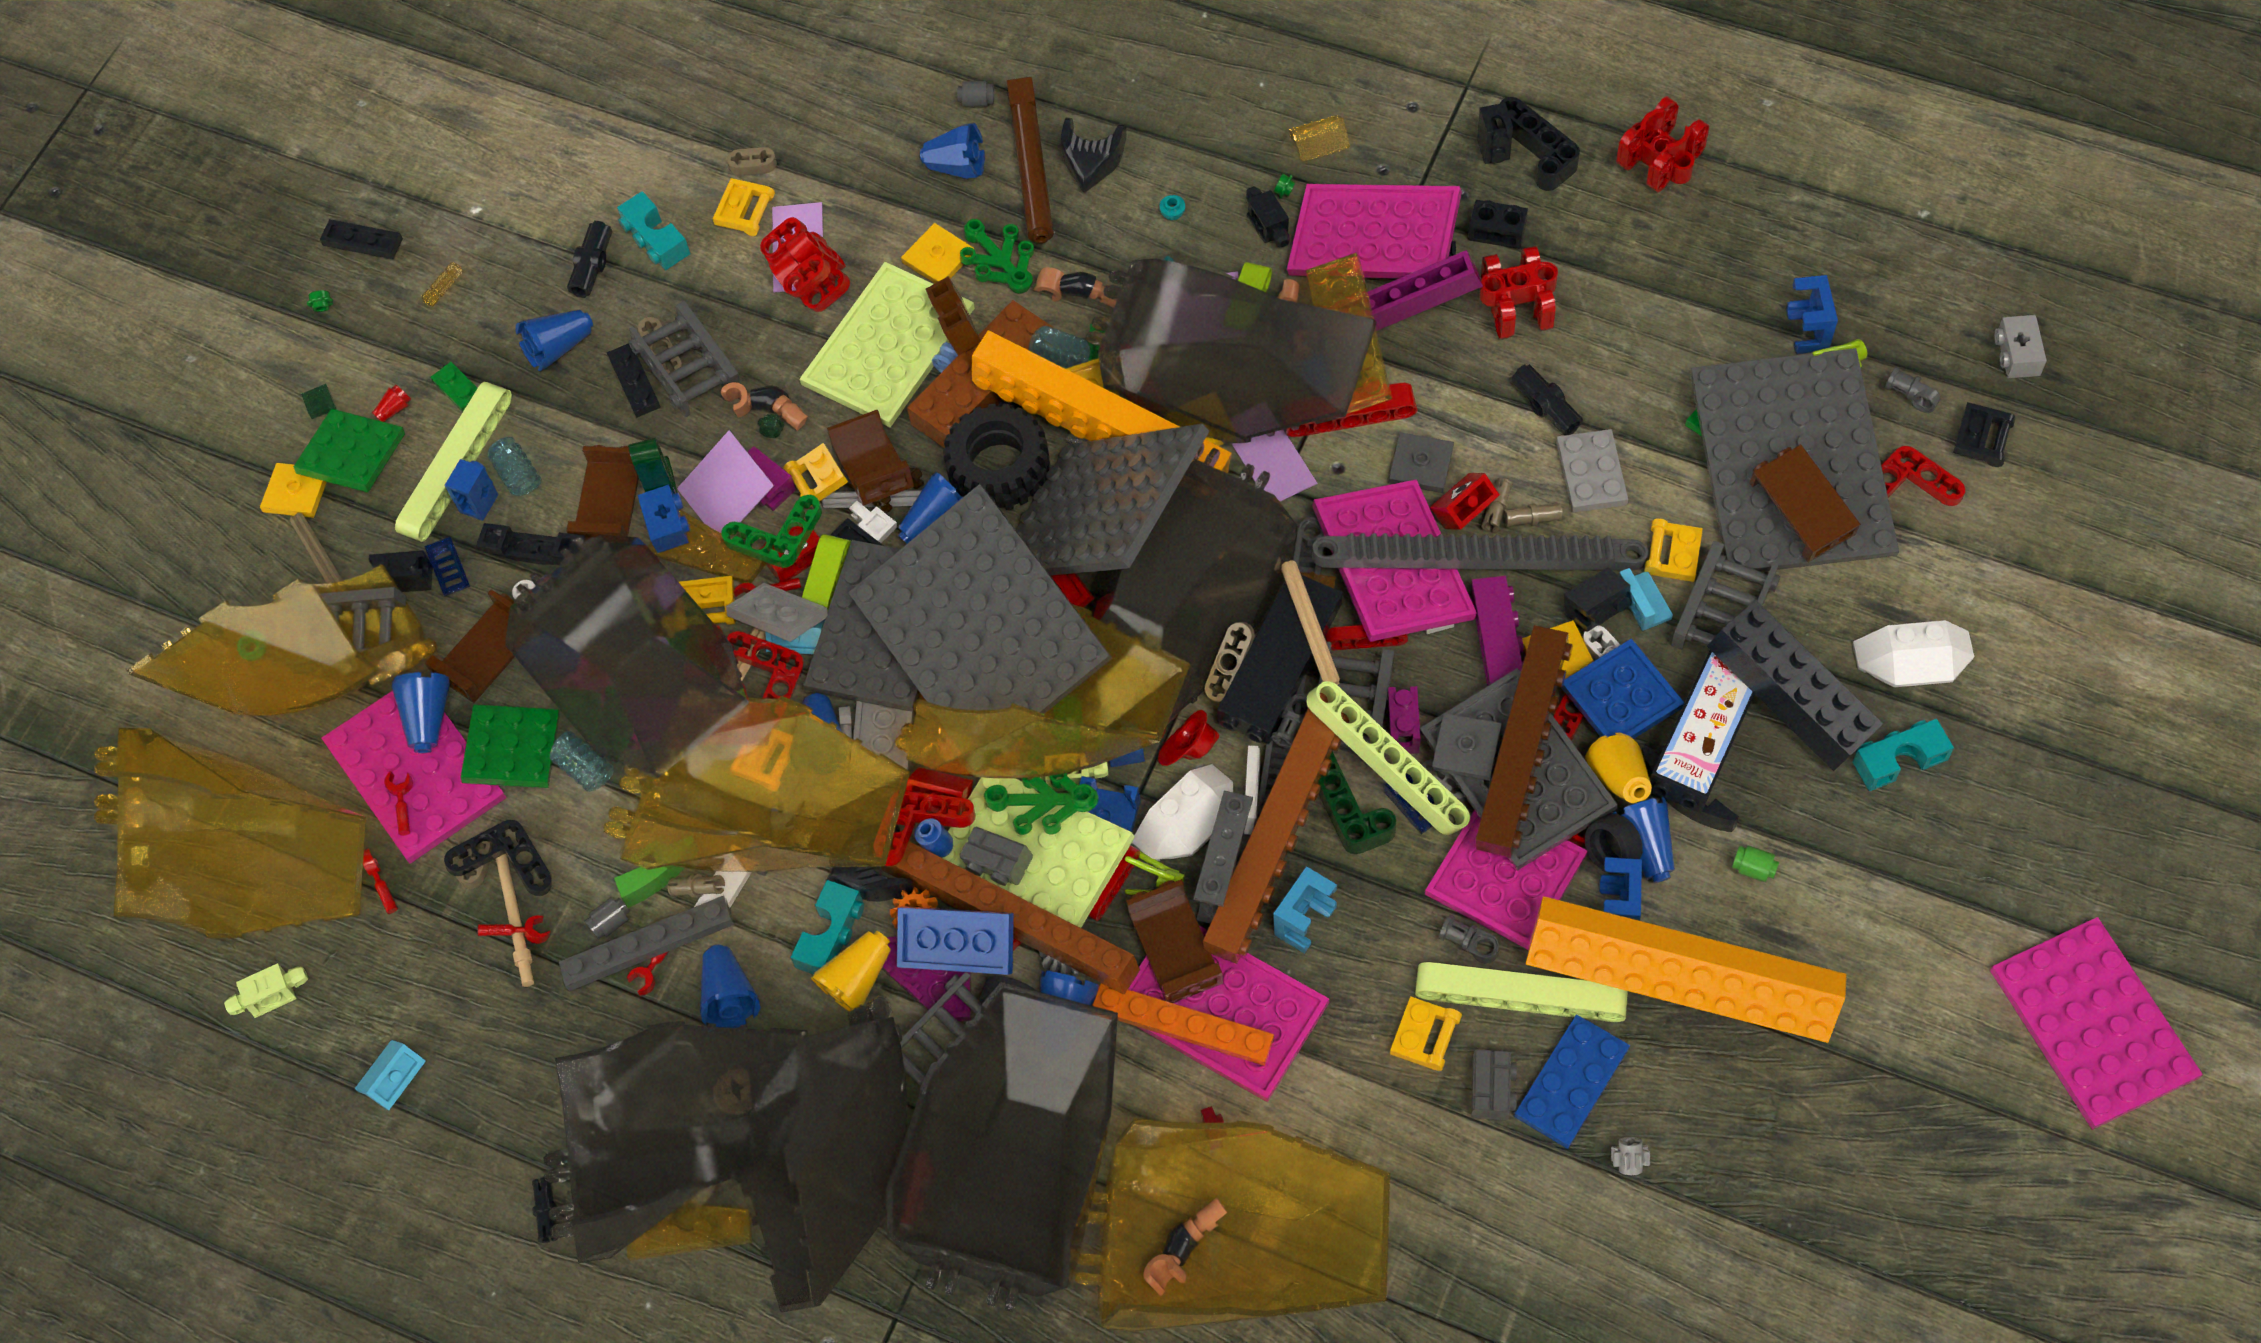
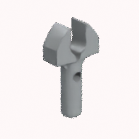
M850 706L839 707L840 728L848 748L847 760L844 759V761L848 762L851 761L853 746Z

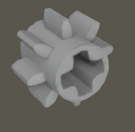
M1637 1137L1619 1139V1147H1611L1613 1166L1619 1167V1172L1625 1175L1641 1174L1643 1172V1165L1650 1166L1648 1145H1643L1642 1140Z

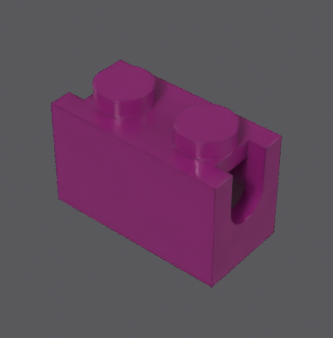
M753 446L748 451V454L774 485L758 504L762 507L766 505L774 511L796 491L790 474Z
M1410 686V691L1402 689L1396 692V687H1388L1389 735L1409 754L1419 753L1420 723L1417 686ZM1412 736V741L1399 742L1398 737Z

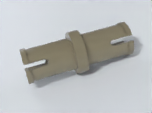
M1502 478L1495 480L1494 487L1500 495L1486 507L1487 511L1481 527L1487 532L1491 531L1492 525L1494 526L1493 533L1499 531L1504 509H1508L1509 504L1507 500L1513 484L1506 478H1504L1502 485H1500Z
M1560 502L1536 506L1534 503L1528 504V507L1504 509L1506 527L1522 524L1536 526L1538 522L1559 521L1563 517Z
M693 874L689 878H671L668 883L677 885L667 886V889L673 897L690 895L693 898H699L704 894L723 893L724 888H716V886H725V880L721 875L703 877L700 874Z

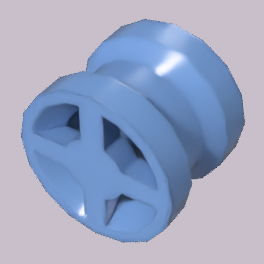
M946 342L940 347V353L935 355L931 361L933 366L942 373L958 355L952 345Z

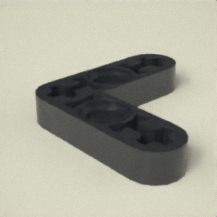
M515 820L503 821L451 848L444 857L446 870L453 876H462L506 854L530 894L542 896L547 894L552 887L550 872L522 825ZM506 830L517 831L515 835L519 845L514 847L509 836L505 837ZM483 841L493 845L491 852L485 855L476 851L477 845ZM468 849H471L472 855L476 860L471 861V856H468ZM520 852H530L533 855L532 861L528 864L518 863L516 857ZM458 856L459 859H463V866L458 867L457 864H453V858ZM534 868L539 879L545 878L542 887H539L537 884L532 885L534 881L530 871Z

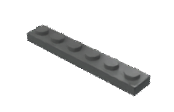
M724 895L560 961L559 965L565 987L572 991L734 925Z

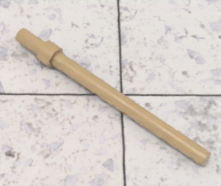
M504 854L496 858L508 920L509 924L515 927H522L508 857ZM514 933L512 935L515 952H513L514 963L516 967H519L522 986L528 987L534 984L530 966L533 962L531 951L526 947L524 933Z

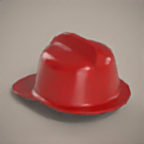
M1204 710L1194 712L1164 743L1158 755V762L1162 766L1171 765L1182 757L1189 760L1200 759L1211 750L1220 735L1207 723V713Z

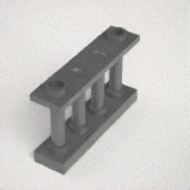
M683 301L675 305L677 311L675 321L643 337L640 336L633 326L629 328L631 340L628 342L635 355L640 354L667 391L673 408L675 410L680 409L683 415L687 417L690 415L689 400L720 384L724 386L732 382L740 383L737 370L688 304ZM679 330L687 332L688 339L657 355H654L648 347ZM692 348L695 350L699 348L702 352V357L669 374L662 366L663 363ZM706 366L708 368L713 367L716 371L714 376L683 392L675 384V382Z
M1713 541L1677 625L1671 646L1682 650L1686 640L1691 642L1692 639L1708 645L1716 637L1713 634L1696 629L1697 626L1693 624L1696 617L1701 618L1704 616L1725 625L1729 624L1736 617L1707 606V602L1703 601L1705 594L1711 595L1714 593L1747 606L1757 600L1763 606L1769 590L1775 592L1781 576L1776 575L1779 564L1773 562L1769 574L1762 573L1726 560V556L1722 555L1724 544ZM1723 570L1764 585L1759 598L1717 583V579L1713 578L1715 571L1721 572Z
M395 587L289 596L288 607L299 613V616L302 617L300 654L286 655L285 660L296 666L298 670L310 671L316 666L364 662L391 664L393 660L403 659V653L390 646L392 610L395 607L406 606V595ZM378 608L380 610L379 647L364 648L365 615L369 609ZM342 611L354 612L353 644L350 650H338L339 615L342 614ZM318 613L328 614L326 652L311 653L313 617Z
M1326 642L1330 654H1332V642ZM1383 649L1381 660L1376 659L1375 662L1331 656L1336 668L1374 673L1373 676L1378 677L1377 685L1372 684L1371 687L1339 683L1338 686L1348 696L1370 698L1369 701L1374 702L1373 711L1367 710V714L1383 728L1388 700V687H1390L1393 670L1394 651ZM1321 675L1319 679V685L1323 682ZM1363 736L1367 743L1371 742L1369 736ZM1344 741L1341 742L1340 747L1350 748Z
M1229 791L1223 792L1194 895V900L1201 902L1196 919L1200 926L1209 927L1218 906H1224L1231 878L1251 836L1250 834H1244L1253 801L1251 796Z
M967 972L961 977L957 974L952 977L944 986L947 992L898 1042L892 1039L881 1051L884 1057L881 1059L880 1064L883 1067L893 1060L926 1092L924 1095L928 1099L925 1101L924 1106L931 1113L949 1097L1018 1024V1021L1011 1014L1005 1019L1001 1016L997 1018L964 986L970 978ZM955 994L989 1026L988 1030L991 1034L984 1041L980 1038L976 1039L943 1007ZM933 1016L943 1023L968 1048L967 1052L970 1056L963 1063L959 1060L955 1061L922 1029ZM912 1038L916 1039L947 1069L946 1074L949 1077L942 1085L938 1082L934 1083L901 1051Z

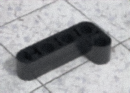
M1516 97L1504 98L1500 104L1506 103L1513 125L1512 137L1541 159L1537 169V186L1545 191L1556 189L1577 171L1580 154L1579 146Z

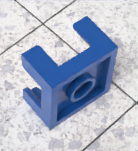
M1827 275L1794 278L1793 289L1795 288L1796 291L1812 289L1808 300L1790 301L1787 303L1786 312L1788 319H1803V331L1813 330L1815 337L1814 340L1796 341L1794 344L1796 354L1812 353L1817 350L1830 348L1838 318Z
M1082 776L1080 784L1090 785L1096 790L1099 798L1095 808L1087 812L1133 832L1141 803L1138 787L1124 785V794L1099 789L1096 779Z
M1605 857V872L1626 873V875H1601L1599 892L1601 894L1619 895V900L1604 901L1603 912L1640 921L1642 860Z

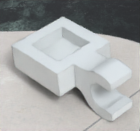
M856 501L849 508L853 512L851 517L859 522L858 526L880 543L897 528V522L877 506L870 512L860 502Z

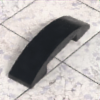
M484 523L476 548L486 553L515 561L542 565H563L578 562L586 537L584 535L561 532L558 533L557 537L513 532L509 526Z
M1645 744L1641 751L1650 779L1660 755ZM1665 798L1666 802L1674 809L1704 826L1726 832H1732L1736 828L1739 816L1716 798L1709 806L1705 804L1702 813L1688 810L1682 805Z

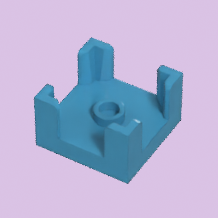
M1306 866L1274 912V935L1305 954L1311 945V940L1305 937L1307 929L1311 925V919L1306 917L1305 914L1310 907L1329 918L1336 909L1337 902L1328 896L1335 893L1337 884Z

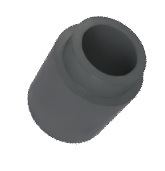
M963 81L962 86L957 88L958 102H962L963 107H987L988 104H994V84L987 83V81Z
M610 897L588 914L590 917L584 922L594 935L600 939L604 935L606 937L627 922L629 919L626 914L630 911L620 898L614 901Z

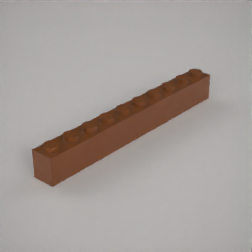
M1320 693L1322 701L1328 703L1326 695ZM1309 708L1233 873L1224 906H1218L1203 940L1205 952L1238 964L1241 955L1246 957L1252 943V940L1249 939L1253 929L1258 930L1262 922V907L1264 903L1269 904L1275 891V887H1272L1275 878H1281L1287 864L1284 858L1287 851L1293 852L1298 840V836L1295 835L1299 826L1304 827L1309 815V810H1307L1310 800L1315 802L1321 787L1318 784L1321 775L1326 777L1332 763L1329 757L1333 750L1338 751L1342 742ZM1341 713L1342 719L1346 723H1349L1348 716L1344 713Z
M910 841L902 860L898 864L885 866L879 863L884 872L896 878L911 879L914 887L921 891L926 889L931 896L958 910L1014 913L1013 938L1122 994L1126 993L1140 971L1133 954ZM890 842V843H891L890 850H892V849L894 850V848H893V843ZM875 852L874 856H875L877 862L879 863V861H878V859H877V856H876V852Z

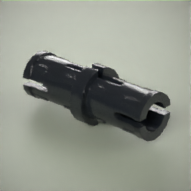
M542 1177L540 1178L541 1183H539L538 1179L532 1181L535 1206L532 1208V1211L537 1219L538 1242L549 1243V1238L553 1242L558 1240L555 1219L558 1209L553 1201L552 1179Z

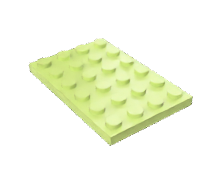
M884 262L799 379L801 385L861 414L878 409L882 424L891 428L934 367L931 361L932 358L940 353V347L943 343H950L939 323V315L931 304L926 292V288L933 285V283ZM962 297L970 315L975 309L974 302Z
M988 766L968 798L974 805L975 821L965 828L950 827L948 832L953 838V849L943 859L966 870V864L960 858V853L965 843L968 842L974 827L982 828L1024 844L1033 854V858L1028 868L1025 869V874L1019 885L1009 882L1006 886L1000 885L990 878L991 875L982 873L979 877L1081 928L1135 836L1132 832L1096 815L1078 811L1061 823V830L1053 835L1045 833L1042 825L1043 818L1047 815L1055 814L1065 805L1055 806L1032 823V830L1028 834L1020 835L1015 831L1013 820L1018 815H1024L1035 806H1007L1003 811L995 812L988 808L984 793L993 785L1004 786L1008 794L1039 793L1034 788L1024 787L1022 781Z

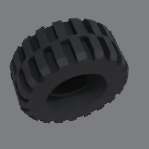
M988 404L987 408L981 409L980 406L974 408L973 413L962 415L959 418L960 423L955 422L949 429L950 434L945 438V448L943 450L949 482L956 489V492L961 497H964L980 484L999 508L1005 507L1006 510L1014 509L1013 505L1019 503L1022 506L1029 502L1028 497H1033L1036 491L1040 489L1039 486H1043L1047 480L1046 475L1050 470L1047 439L1042 426L1038 425V420L1033 415L1029 414L1027 416L1025 410L1019 407L1014 410L1012 405L1003 404L1002 407H997L996 404ZM995 445H1008L1021 452V455L1013 464L999 470H986L973 463L975 457L981 451Z

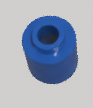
M926 819L917 826L915 839L923 849L941 858L950 854L953 849V838L938 820Z

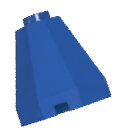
M976 123L964 124L925 142L920 150L921 162L930 170L966 179L982 175L985 152L984 150H979L978 143H983V139Z

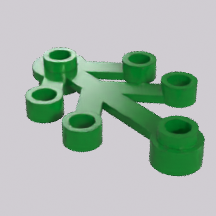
M969 220L964 226L965 239L971 243L979 242L989 255L976 254L973 248L965 247L960 251L961 263L964 265H978L975 268V278L979 282L1007 283L1014 293L1022 294L1027 292L1033 283L1032 274L1027 269L1029 260L1034 254V245L1030 241L1019 243L1018 255L1020 258L1016 268L1011 262L1014 243L1019 237L1018 227L1014 224L1004 226V243L1001 251L986 235L985 226L980 220ZM989 266L1002 268L1005 273L991 271Z
M1061 768L1054 769L1050 773V780L1053 787L1063 788L1067 793L1055 792L1039 777L1035 769L1023 771L1021 779L1024 787L1034 788L1039 794H1008L1006 788L1002 785H993L984 793L988 808L995 812L1003 811L1007 806H1035L1024 815H1018L1013 820L1015 831L1020 835L1028 834L1032 830V823L1057 805H1065L1055 814L1047 815L1042 820L1045 833L1049 835L1056 834L1061 830V823L1077 811L1087 812L1092 810L1099 801L1095 789L1087 784L1077 785L1067 776V772Z

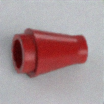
M395 384L392 388L389 387L371 413L380 421L385 422L408 407L407 403L411 398Z

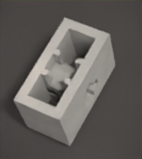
M2036 315L2003 317L1999 328L1995 329L1994 337L1996 345H2000V365L2002 368H2005L2007 378L2041 376L2047 360Z

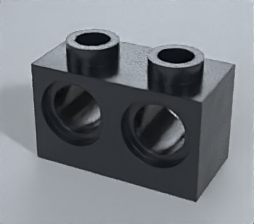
M1476 199L1469 226L1468 240L1521 249L1528 208Z

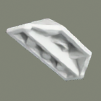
M1946 620L1888 625L1853 641L1858 670L1864 673L1867 672L1892 687L1953 682L1974 659L1969 631Z
M1213 764L1190 770L1148 810L1131 844L1157 861H1160V859L1193 856L1211 838L1223 792H1233V781Z

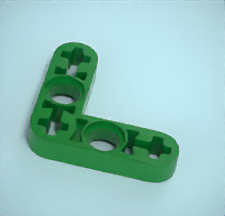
M804 495L796 501L777 536L735 521L729 522L722 528L721 536L725 545L731 550L777 567L786 568L793 565L821 517L822 508L817 497ZM813 505L814 509H809L805 514L804 508H809ZM795 526L804 528L803 532L798 536H791L789 534L790 529ZM739 532L740 537L734 536L733 539L730 538V535H736ZM760 539L766 541L764 548L759 550L752 548V544ZM785 550H788V555L783 554L782 557H779L778 552L784 553Z

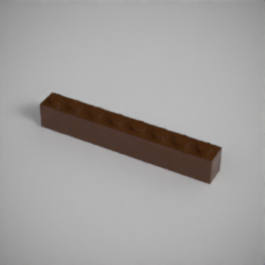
M1533 626L1475 839L1476 850L1512 858L1514 848H1520L1523 832L1519 831L1521 821H1527L1530 804H1526L1528 794H1534L1537 784V777H1534L1535 768H1541L1545 753V750H1541L1543 740L1548 741L1552 723H1548L1550 713H1556L1559 697L1555 696L1557 687H1563L1566 670H1562L1564 660H1570L1573 644L1569 643L1568 632Z

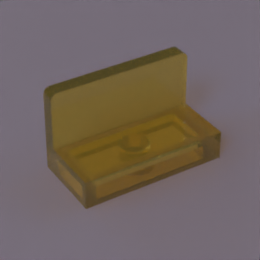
M1339 115L1289 129L1291 140L1296 141L1301 161H1307L1350 147L1344 118Z

